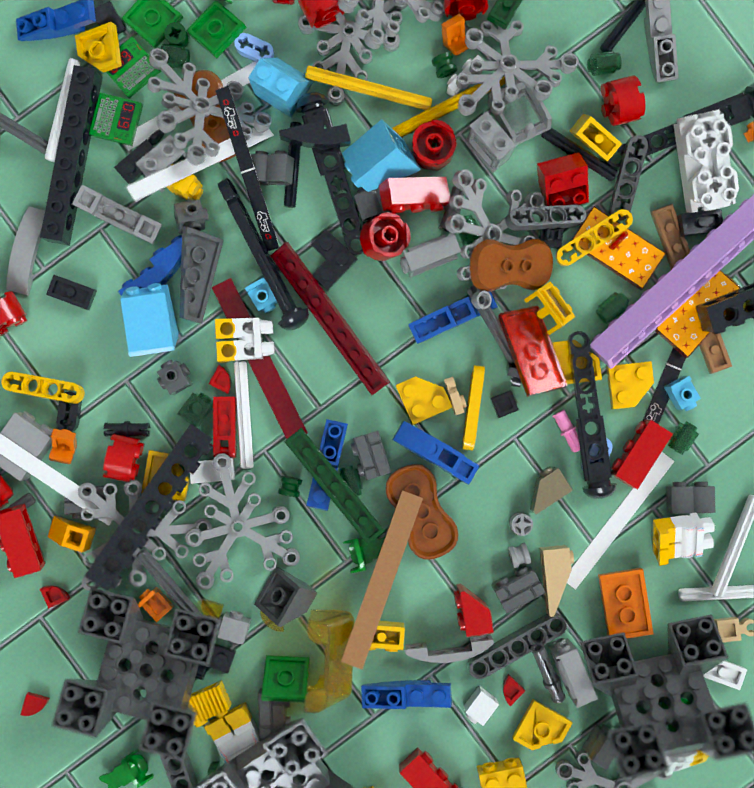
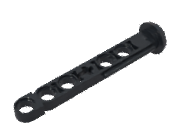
M747 86L744 94L743 92L683 117L720 110L724 113V120L730 126L750 119V115L754 118V86ZM673 124L643 135L648 142L646 156L676 145L675 137L667 138L666 136L674 132ZM654 135H659L662 139V143L658 148L651 144V139ZM625 143L622 144L617 150L621 154V160L626 145ZM630 154L628 155L629 158H630V157H635V158L639 159V157H640V156H635V155H633V154H632V155H630ZM610 159L609 161L605 160L613 168L620 167L621 160L617 164L612 163Z
M309 92L298 100L296 111L303 112L302 120L304 124L323 120L324 128L333 127L328 109H324V105L329 102L324 94ZM312 148L320 176L325 178L341 231L346 235L343 237L346 247L353 255H360L363 253V248L360 251H353L350 247L352 240H360L361 231L358 214L344 173L346 167L340 148ZM327 156H332L336 159L334 167L329 168L325 166L324 159ZM335 177L343 181L340 183L341 192L344 190L347 192L340 193L336 197H334L333 193H338L335 185H331ZM340 198L348 199L350 205L347 209L342 210L338 207L337 201ZM351 218L356 222V228L349 231L345 229L344 221Z
M229 178L222 180L217 184L284 314L281 316L282 320L279 321L278 325L285 330L300 328L307 322L309 309L296 307L236 188Z
M577 331L569 335L567 343L569 355L572 354L570 364L578 412L576 424L584 479L588 481V486L582 487L588 497L603 499L614 493L617 483H611L609 479L612 478L604 419L603 415L600 416L592 357L588 353L591 352L589 337L585 332ZM575 335L583 337L584 344L582 347L573 345L572 340ZM578 357H584L587 360V366L584 369H579L576 366V359ZM583 378L590 381V388L587 391L579 388V382ZM592 393V397H588V402L593 404V408H590V412H587L586 409L582 408V405L586 404V398H581L580 394ZM588 422L596 424L597 430L594 434L586 432L585 426ZM591 444L599 446L600 452L598 455L591 456L589 454L588 448ZM590 459H592V460L601 459L602 462H592V463H590Z

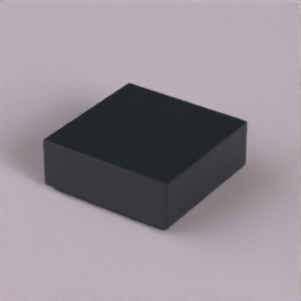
M511 390L490 398L498 418L519 410Z

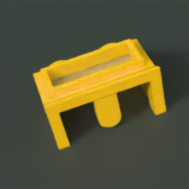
M551 281L524 299L527 303L538 296L545 307L537 312V316L543 319L550 314L557 325L547 331L549 335L575 318L571 306L564 301L559 289Z

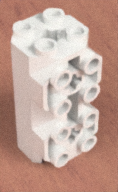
M720 110L676 119L677 124L673 125L686 212L694 213L698 212V209L707 211L735 204L739 185L737 172L733 170L730 164L729 152L733 141L731 126L724 120V113L720 114Z

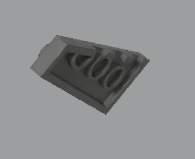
M183 226L179 318L202 324L224 240Z

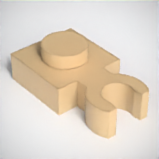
M454 377L445 379L444 382L454 415L464 413L463 408L467 407L464 396L459 395Z
M737 617L714 619L723 643L740 641L741 634L754 636V630H747V625L754 623V620L751 618H744L740 622Z

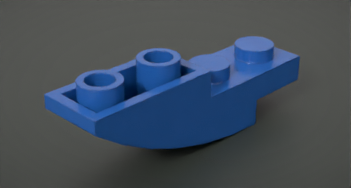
M79 0L55 10L46 7L17 18L18 40L36 41L53 39L85 31L86 25L96 22L94 0Z
M182 235L175 237L171 241V245L165 249L162 247L153 253V257L149 259L154 267L145 268L140 272L141 276L135 280L130 279L123 283L122 289L118 291L119 294L122 296L127 288L134 286L140 289L147 288L155 283L165 285L181 266Z
M326 419L319 450L338 471L348 424ZM313 478L306 506L328 511L331 499Z
M405 421L401 423L392 439L465 484H470L479 468L478 464L466 458L462 453Z
M406 680L371 683L361 686L362 708L406 709V707L451 708L452 706L451 683H431V680Z

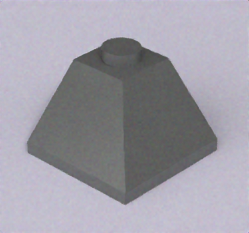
M276 567L254 605L277 626L282 627L305 614L315 599L317 592L302 580Z

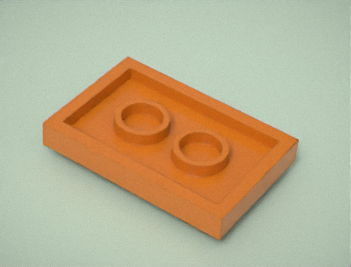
M636 568L598 574L607 635L624 632L626 639L653 635L643 569Z

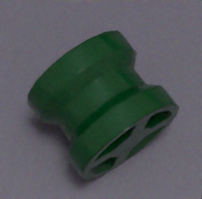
M173 22L166 26L164 35L169 45L175 50H182L187 47L189 36L184 26L178 22Z
M451 52L439 54L431 61L432 65L437 69L436 75L439 79L446 78L458 70L457 66L452 62L453 55Z
M281 476L282 486L279 488L278 494L299 497V486L302 484V479Z

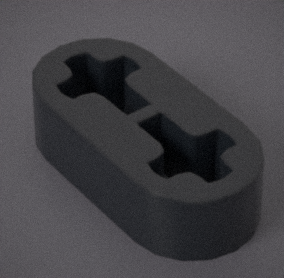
M71 391L65 392V394H68V395H76V394H77L76 392H71ZM59 401L56 421L59 430L67 429V425L63 424V421L68 419V414L69 421H72L73 424L68 426L67 430L73 432L78 428L82 401L71 404V406L69 403Z

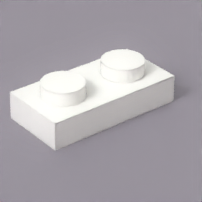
M479 55L473 59L484 61ZM471 58L463 65L461 73L473 75L469 70L473 61ZM454 74L447 82L448 88L446 93L450 97L455 96L462 90L456 85L457 74Z
M723 661L703 676L740 690L747 669L734 663Z

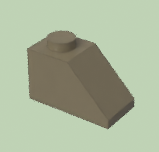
M549 466L539 473L541 476L536 479L530 508L534 514H538L573 491L559 468H551Z

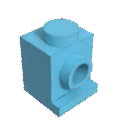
M264 277L245 287L258 312L264 311L266 314L276 308L275 304H277V301ZM260 293L266 294L264 300H259L258 296Z
M682 376L664 386L674 407L678 410H691L697 406L696 401L701 399L691 382L690 376ZM685 391L688 395L687 399L683 396Z

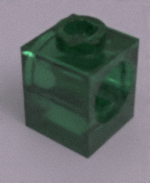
M202 392L200 394L192 393L177 414L193 426L199 427L213 408V405L210 403L212 399ZM196 402L202 405V411L199 414H195L192 410V406Z

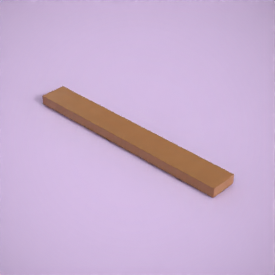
M673 204L653 210L650 213L672 270L678 260L684 259L689 254L690 249L685 237H680L677 214ZM709 332L699 343V347L709 374L732 367L721 334Z
M405 491L401 492L341 660L343 663L363 669L423 500L419 496Z

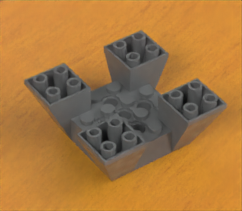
M91 587L78 633L108 640L98 679L64 680L52 726L96 738L116 713L147 720L139 750L185 761L197 712L189 702L198 665L209 666L221 619L176 608L172 626L144 620L135 598ZM154 642L158 644V651L156 653L152 650ZM127 659H129L131 662V668L129 670L126 668ZM148 664L152 667L151 675L146 671ZM169 669L173 672L172 681L167 677ZM141 687H144L146 690L145 698L140 694Z
M712 614L668 623V655L634 661L624 632L580 642L593 687L612 697L621 726L620 729L611 730L607 733L622 781L669 771L666 757L700 750L715 761L754 753V721L747 703L716 709L703 676L728 659V654ZM651 681L659 682L661 687H655ZM680 698L688 699L690 705L684 704ZM658 703H665L669 709H662ZM642 707L646 710L647 713L641 714L636 710V708ZM666 725L674 726L676 732H670Z
M300 718L292 720L217 768L192 788H353V786L327 769L321 759L328 755V752L304 719Z

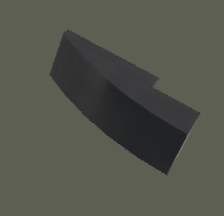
M323 120L279 130L281 140L307 148H340L350 146L351 143L347 124L325 129Z

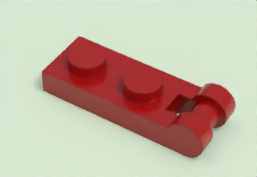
M235 396L213 397L214 457L220 453H225L230 458L237 456ZM221 440H228V447H222Z

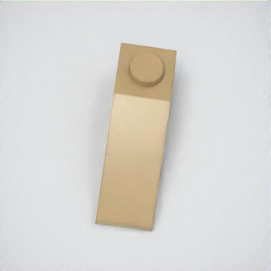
M566 545L539 547L543 588L546 592L544 593L546 613L550 617L555 616L572 570L571 564L574 563L573 551Z

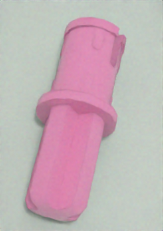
M565 409L554 414L552 417L562 432L560 435H564L572 452L580 451L579 438L575 430L577 427L572 425Z

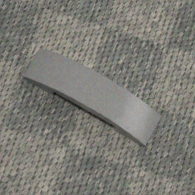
M81 185L72 205L151 244L154 243L162 227V224L116 203L84 185Z
M28 207L22 218L11 251L6 290L29 296L34 275L31 273L41 240L40 234L44 210Z
M491 635L469 637L470 646L427 651L426 642L406 644L405 654L426 662L451 663L474 657L487 650L494 643Z

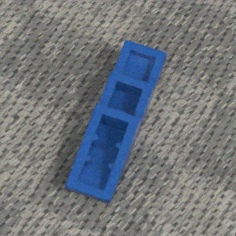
M488 292L492 298L491 309L498 308L492 293ZM469 296L408 325L417 344L481 315L477 308L473 306Z

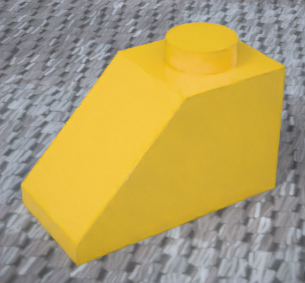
M582 114L569 130L578 140L606 161H609L622 145L619 140L593 117Z

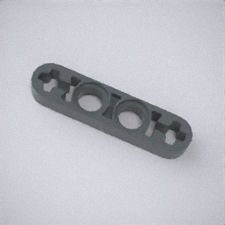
M636 135L630 137L626 142L609 206L610 216L615 213V208L620 207L621 201H617V197L628 199V202L622 203L621 209L631 212L648 149V142L644 136ZM637 140H639V144L642 145V148L637 149L635 156H640L639 159L635 157L629 158L628 155L634 154L635 147L632 146V143L637 142ZM629 161H633L637 166L633 174H629L625 169ZM623 183H628L631 187L630 193L626 196L620 193V186ZM619 215V221L626 219V216L621 217Z
M580 205L521 207L511 210L506 216L505 221L507 226L515 231L571 228L579 226L586 219V211ZM557 213L560 216V222L555 221L551 214ZM532 214L539 215L541 223L535 222Z

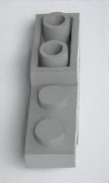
M645 0L647 16L644 18L645 34L655 82L678 80L676 36L672 34L670 0Z

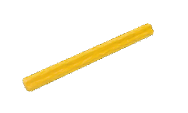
M310 65L306 68L305 78L422 110H427L432 105V98Z
M504 76L499 80L500 86L505 84ZM476 84L398 124L392 129L399 136L403 137L415 131L421 124L436 120L456 110L460 97L465 94L472 95L482 84Z

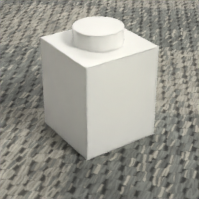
M479 685L464 705L465 713H467L465 716L474 724L478 722L484 726L499 706L497 698Z

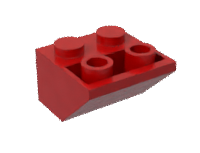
M579 152L537 163L538 183L545 206L589 203L588 165Z
M456 584L457 591L453 592L457 609L460 608V612L457 613L460 630L465 631L467 637L494 633L491 611L486 602L462 584Z

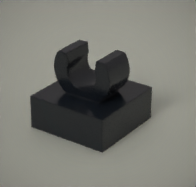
M564 228L541 229L539 239L547 243L549 248L560 249L562 247Z
M507 362L506 371L507 375L511 376V386L520 387L522 380L516 363Z

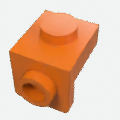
M458 14L441 24L443 45L450 52L457 56L469 49L465 44L464 17Z
M53 429L51 435L52 449L49 460L71 464L77 448L76 433L67 429Z
M158 587L152 591L148 588L138 597L141 600L138 603L139 608L143 607L156 623L174 607Z

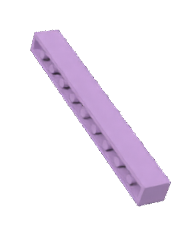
M754 195L750 199H745L740 204L739 209L733 214L726 216L717 229H713L707 234L704 241L696 244L684 259H680L675 263L670 272L662 275L651 289L644 291L635 304L629 305L625 309L624 314L618 319L611 321L608 328L602 334H598L593 338L590 344L593 353L610 369L616 366L754 240Z

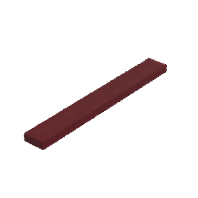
M289 242L284 243L270 257L370 394L374 395L389 384L390 381Z
M232 278L211 287L227 319L251 318ZM263 356V359L248 360L286 439L300 428L308 434L271 356Z

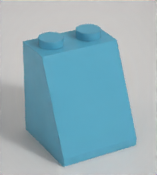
M260 58L248 77L254 94L289 117H292L295 113L298 100L307 94L314 83L313 80L306 79L305 74L279 58Z
M382 119L342 152L346 161L344 165L352 174V182L358 188L362 187L367 192L379 188V185L387 178H404L421 170L406 141Z
M155 283L147 288L139 289L137 286L127 288L120 300L129 356L173 351L176 346L179 330L168 284L161 285L160 283Z

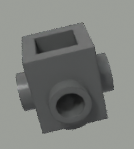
M186 200L182 203L174 204V217L179 234H182L183 226L198 231L205 230V221L208 220V213L206 207L202 208L200 200Z
M169 360L160 366L162 369L157 371L159 375L157 380L163 389H167L170 395H176L193 384L188 376L191 373L185 363L181 364L179 361L173 362Z

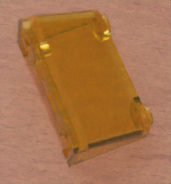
M311 610L308 619V636L314 643L325 644L324 675H320L319 681L313 686H308L304 712H321L345 700L351 694L353 666L341 662L355 623L353 615L348 611Z

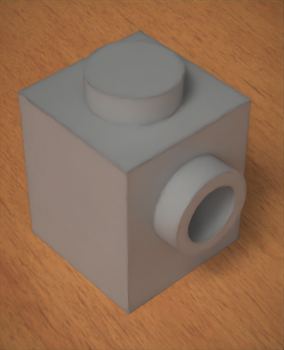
M238 611L226 612L223 618L219 617L221 621L217 638L243 645L252 619L244 617L243 613Z

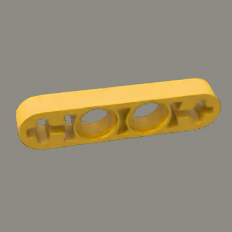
M621 209L573 239L557 251V263L562 266H569L618 235L632 224V214L628 210ZM618 215L621 217L626 216L625 226L623 223H620L613 228L611 224L619 219ZM600 226L608 228V237L601 238L598 236L597 230ZM587 238L590 241V248L588 250H582L579 247L580 239ZM575 248L580 256H577V253L572 254L569 257V262L566 259H561L563 250L567 253Z
M473 365L462 440V449L473 451L475 446L485 373L484 366Z
M7 372L1 380L2 387L7 391L67 403H79L85 395L83 387L73 382L18 372ZM17 380L22 383L20 386L16 384H10V381ZM36 380L37 388L31 392L28 388L29 383ZM52 384H56L58 387L54 395H50L48 392L49 386ZM64 390H68V391H74V390H75V391H77V394L71 396V395L65 394V393H64Z

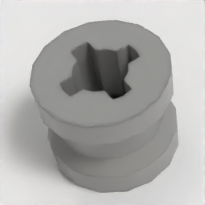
M518 512L511 516L509 526L517 535L525 536L532 531L533 521L525 513Z
M521 543L518 547H508L513 568H518L520 564H531L529 551L525 543Z

